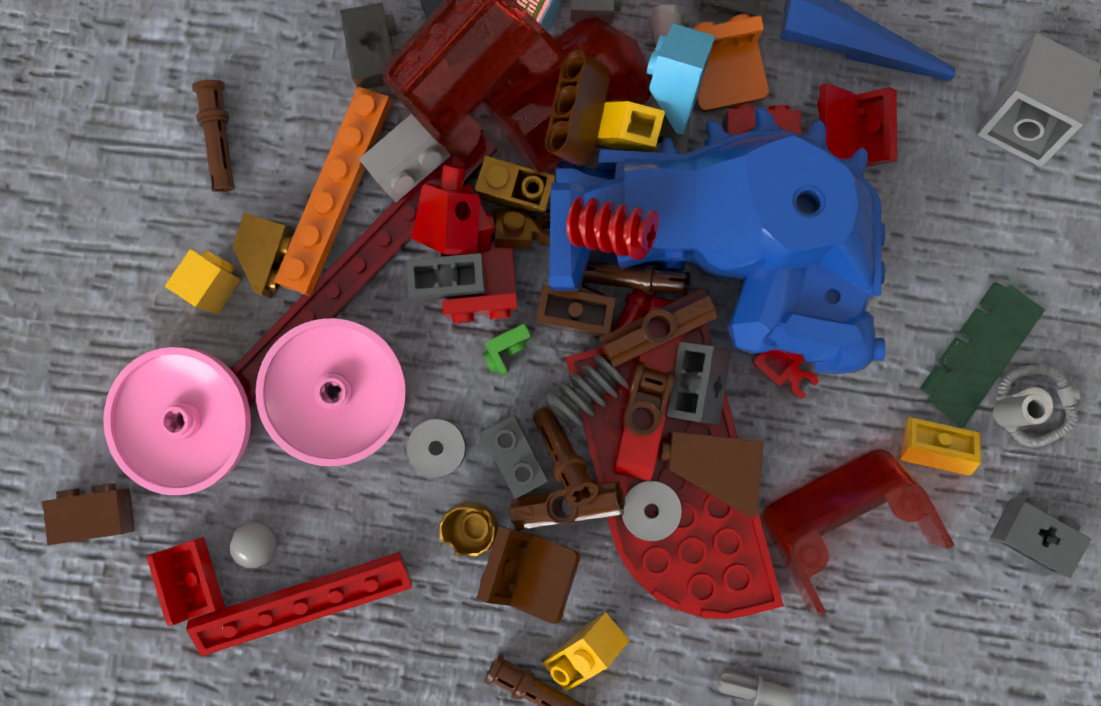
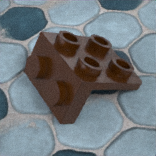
M499 526L491 547L492 550L485 572L480 580V588L476 598L486 603L514 607L549 623H559L562 619L580 561L579 552L525 531Z

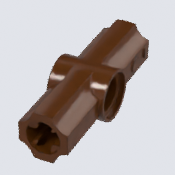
M702 288L669 305L651 311L646 316L600 337L599 340L612 367L615 368L654 348L663 346L667 342L718 317L709 295ZM657 318L665 321L668 327L667 335L663 338L652 336L648 330L650 320Z
M620 482L597 485L599 491L597 496L588 504L573 506L569 516L562 509L565 490L518 497L516 499L512 498L511 507L509 508L511 522H513L516 530L624 515L626 505L624 491L620 486Z

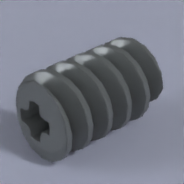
M598 354L593 357L595 369L586 363L581 366L584 378L575 373L570 375L573 387L561 382L558 384L561 393L560 397L551 391L546 394L549 408L570 434L573 433L569 423L571 420L580 426L584 424L582 411L593 417L596 415L593 406L594 402L603 407L608 405L605 393H609L615 398L619 396L616 387L618 383L629 389L628 384L617 369L613 368L608 360Z

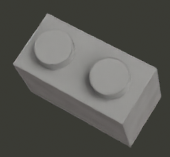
M413 112L360 157L359 160L375 181L397 202L451 155Z

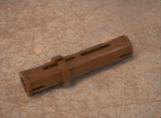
M589 261L582 283L644 290L646 294L651 295L656 294V292L686 296L689 289L684 287L685 285L690 286L691 276L689 272L660 270L657 265H648L647 268L630 266L620 269V266L616 264Z

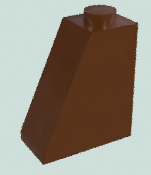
M669 432V439H662L660 460L666 461L667 470L748 517L757 518L764 441Z

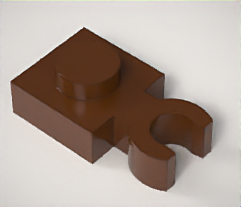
M496 209L495 247L531 248L532 240H537L543 245L550 246V232L544 230L550 229V215L541 216L539 219H532V211Z

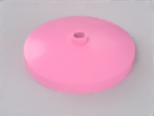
M344 319L313 320L296 326L285 333L267 352L260 366L256 381L257 409L270 437L291 456L319 466L348 465L376 452L387 442L397 428L406 401L405 376L400 361L393 349L373 330L359 323ZM331 384L333 386L338 385L341 389L337 398H333L328 394V387Z
M187 347L156 349L139 356L129 363L113 382L107 395L103 415L106 442L120 469L140 486L166 495L195 493L209 488L224 479L242 458L248 444L251 429V413L248 398L236 375L227 365L213 355Z

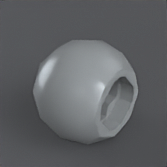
M247 522L240 525L234 532L230 543L232 558L244 568H259L266 565L272 559L277 549L276 536L270 527L261 522Z

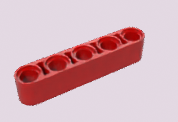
M652 296L648 313L675 301ZM657 318L649 321L648 330L652 336L663 338L667 335L668 327L665 321ZM683 335L667 342L663 346L638 356L637 363L638 361L644 362L645 367L668 373L669 370L674 371L679 342H682ZM669 399L667 404H665L660 425L652 434L645 437H635L628 433L623 423L613 473L651 481ZM638 409L632 414L631 420L636 428L646 430L650 427L652 418L648 411Z

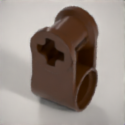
M638 361L623 419L625 429L629 434L635 437H645L658 429L665 404L668 402L673 387L675 371L661 372L645 367L644 362ZM644 409L651 415L652 422L648 429L640 430L633 425L631 419L635 410Z

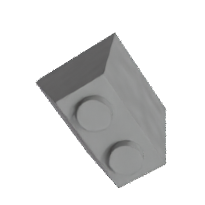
M1036 32L1016 56L977 135L1042 167L1084 125L1101 65Z

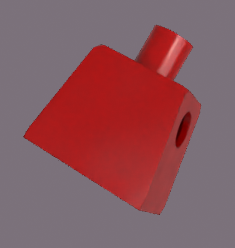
M443 165L441 185L426 183L422 186L412 231V240L443 254H477L480 197L479 194L463 189L466 168Z

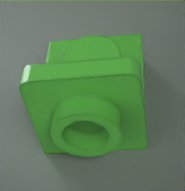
M525 323L485 342L488 351L482 354L491 373L498 370L502 377L509 374L499 354L506 351L508 357L528 348L526 341L531 339V335Z

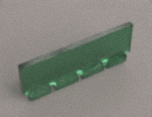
M993 282L979 302L980 306L989 311V313L987 314L975 308L959 331L961 336L969 340L968 343L955 337L938 362L946 369H949L947 373L938 367H934L920 386V389L930 396L927 402L961 427H964L1045 311L1044 308L1013 285H1008L1005 288L1003 285Z

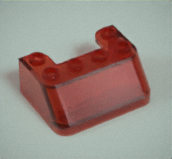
M444 0L387 62L383 70V81L428 133L465 163L479 149L484 137L481 126L470 114L521 61L533 74L541 76L552 72L568 55L544 27L515 0Z
M598 17L579 21L492 81L480 93V99L515 150L538 173L554 167L560 161V157L546 149L545 138L561 67L565 58L572 51L582 50L610 69V82L605 102H611L615 99L618 102L629 101L642 105L652 95L649 87L653 75L646 73L648 64L636 39Z

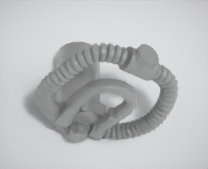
M1048 364L1018 366L1007 372L1001 379L1000 386L998 387L999 395L996 397L997 403L993 409V417L1000 426L1005 427L1006 432L1011 433V436L1018 443L1030 447H1040L1055 442V440L1066 436L1070 430H1073V426L1076 425L1077 410L1074 404H1077V401L1080 400V392L1076 387L1068 386L1069 383L1065 375L1058 368ZM1047 375L1052 377L1058 385V395L1062 407H1065V413H1067L1065 415L1066 420L1051 432L1045 433L1042 436L1032 437L1024 434L1019 428L1045 422L1052 414L1053 400L1047 391L1039 387H1030L1008 395L1010 385L1022 376Z

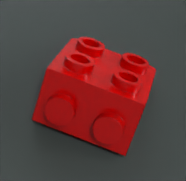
M831 83L822 84L819 88L817 108L819 120L825 124L827 134L825 145L828 147V151L839 159L844 158L848 160L857 149L863 148L868 154L866 167L898 162L897 90L887 87L855 94Z
M491 242L490 250L479 252L484 260L487 296L442 300L443 315L447 319H452L453 324L474 322L475 316L489 315V320H502L511 318V313L519 312L513 248L495 247V242ZM441 253V257H444V256H456V255H450V254H443V253Z

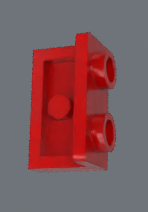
M204 537L147 555L148 565L167 626L176 625L188 619L225 608Z

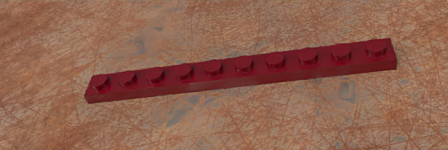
M471 123L446 148L451 156L399 201H394L318 279L311 297L303 295L231 368V371L236 375L244 388L249 406L256 400L258 372L262 361L273 344L285 333L303 323L318 319L336 318L409 243L412 237L422 186L426 183L441 185L443 165L466 168L465 185L482 167L484 157H492L497 152V148Z

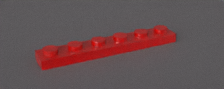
M397 552L190 619L187 622L186 631L202 657L411 589L412 579L401 553Z

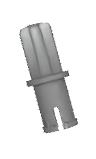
M723 671L718 683V690L721 693L751 700L752 705H757L758 702L771 706L793 705L795 695L793 686H785L763 680L761 675H756L753 678L730 671Z

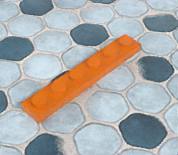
M357 86L274 279L277 285L311 297L365 170L359 158L376 144L393 104L389 96Z

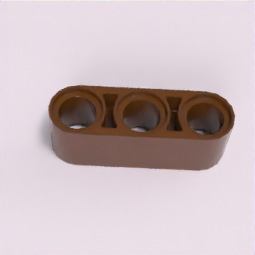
M582 50L572 51L563 61L545 138V146L550 153L575 166L585 165L593 156L611 74L610 69L605 64Z

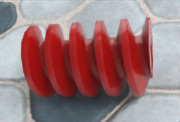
M579 196L572 203L566 222L568 239L573 246H586L587 249L591 250L600 249L602 252L609 254L615 252L616 255L623 257L630 255L633 259L641 260L645 258L654 245L659 226L658 211L651 210L644 220L643 208L635 207L629 217L628 205L622 203L614 214L613 202L605 201L600 208L599 200L591 198L585 206L582 196Z

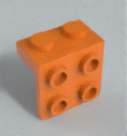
M741 14L730 18L726 23L714 25V22H703L693 27L694 30L715 36L697 96V104L701 111L708 112L760 101L768 96L769 88L758 45V40L764 31L761 15L749 17L748 14Z

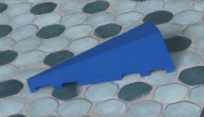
M786 0L784 7L785 15L780 34L781 40L847 53L846 59L947 81L955 77V68L838 0Z

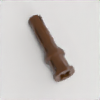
M221 80L197 81L192 84V90L194 93H197L199 107L196 119L199 125L203 126L211 190L212 192L232 191L235 189L225 125L230 117L229 112L225 111L222 91L225 90V83Z
M548 407L540 408L534 413L533 421L539 429L541 437L554 461L553 474L559 482H562L565 488V500L574 507L588 504L597 496L599 492L598 486L594 480L589 478L586 472L587 464L585 460L574 452L556 415Z
M500 652L492 662L484 679V683L488 685L494 683L509 691L511 697L515 700H522L524 698L538 706H586L535 678L531 669L527 667L521 669L505 660L504 654Z

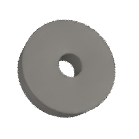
M430 419L420 423L411 432L407 441V455L411 465L419 473L428 477H443L451 474L461 465L466 453V442L462 432L453 423L442 419ZM434 441H439L443 445V451L439 455H434L430 450V446Z
M653 480L643 481L635 484L625 494L626 505L622 519L628 530L636 537L646 541H658L671 535L678 527L682 514L681 503L677 494L666 484ZM648 504H655L657 506L658 513L656 516L647 517L645 515L644 509Z

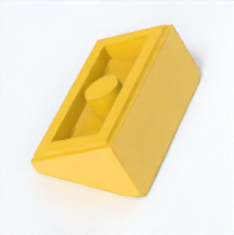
M909 417L906 423L900 459L909 463L963 475H971L981 464L980 432Z

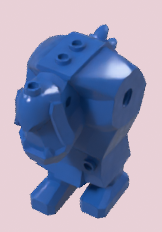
M761 107L755 110V127L750 129L748 133L732 136L731 133H725L720 123L708 120L706 123L708 139L704 141L705 146L688 154H680L679 151L675 150L672 139L665 138L662 141L660 150L656 152L600 149L599 169L587 168L583 165L575 166L567 161H557L556 183H551L549 280L552 291H579L592 252L586 246H573L568 239L566 222L572 203L577 197L582 196L585 206L589 199L596 198L599 200L600 208L605 201H611L614 204V214L621 203L626 204L629 208V217L635 207H641L644 211V220L651 210H656L659 214V226L653 247L645 258L641 260L633 259L630 255L625 257L617 255L620 269L645 263L663 265V270L683 271L685 270V265H690L703 275L716 280H744L727 326L735 349L750 354L775 350L804 355L806 361L813 362L815 372L824 374L854 373L865 369L872 361L884 360L885 340L884 338H875L874 316L866 311L869 300L881 295V284H884L885 263L881 261V246L885 242V225L881 223V201L878 193L863 176L868 162L867 151L860 148L848 160L837 158L828 151V147L825 145L827 134L825 124L822 121H813L807 134L798 135L789 130H782L780 126H776L774 117L767 109Z

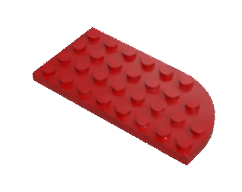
M707 323L684 334L682 342L713 346ZM603 347L565 357L569 375L575 373L584 378L581 366L586 363L595 369L593 357L596 354L608 360ZM638 357L615 367L628 384L629 389L618 383L616 385L619 393L617 398L609 393L604 394L608 404L606 407L596 402L593 403L596 415L592 417L584 411L581 412L584 421L583 428L598 485L620 482L624 496L635 484L646 481L613 473L623 428L624 414L630 396L629 390ZM726 391L719 425L668 417L666 412L651 480L666 484L677 494L682 508L681 519L678 527L668 537L658 541H646L636 537L628 530L623 522L622 515L607 517L611 535L622 562L635 580L651 596L675 610L700 616L701 618L733 619L783 607L782 597L758 509L757 518L748 517L667 470L666 461L660 460L662 439H669V432L738 439ZM648 504L644 509V513L647 517H654L658 513V508L655 504Z

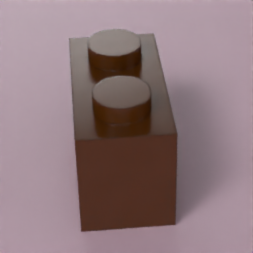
M542 285L536 325L602 337L610 333L616 298L580 291H552L550 286Z
M116 483L92 486L93 493L80 495L79 488L57 491V499L42 501L47 545L134 532L135 525L130 488L116 490Z

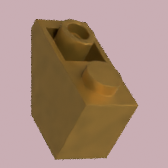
M485 156L475 187V193L479 194L481 201L509 209L546 212L551 195V183H554L556 176Z
M244 212L232 248L254 293L271 299L273 292L276 293L280 288L274 282V279L294 232L285 225Z

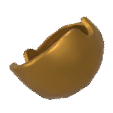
M464 501L453 506L445 513L439 523L441 542L447 543L458 556H480L488 552L494 543L498 530L497 519L493 512L482 503Z

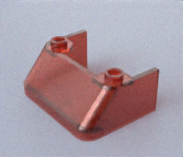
M868 450L771 500L762 511V522L806 607L819 616L825 614L826 610L809 577L822 571L829 559L828 549L821 536L887 502L893 514L900 520L907 522L917 521L928 543L947 549L955 546L927 492L902 464L886 450Z

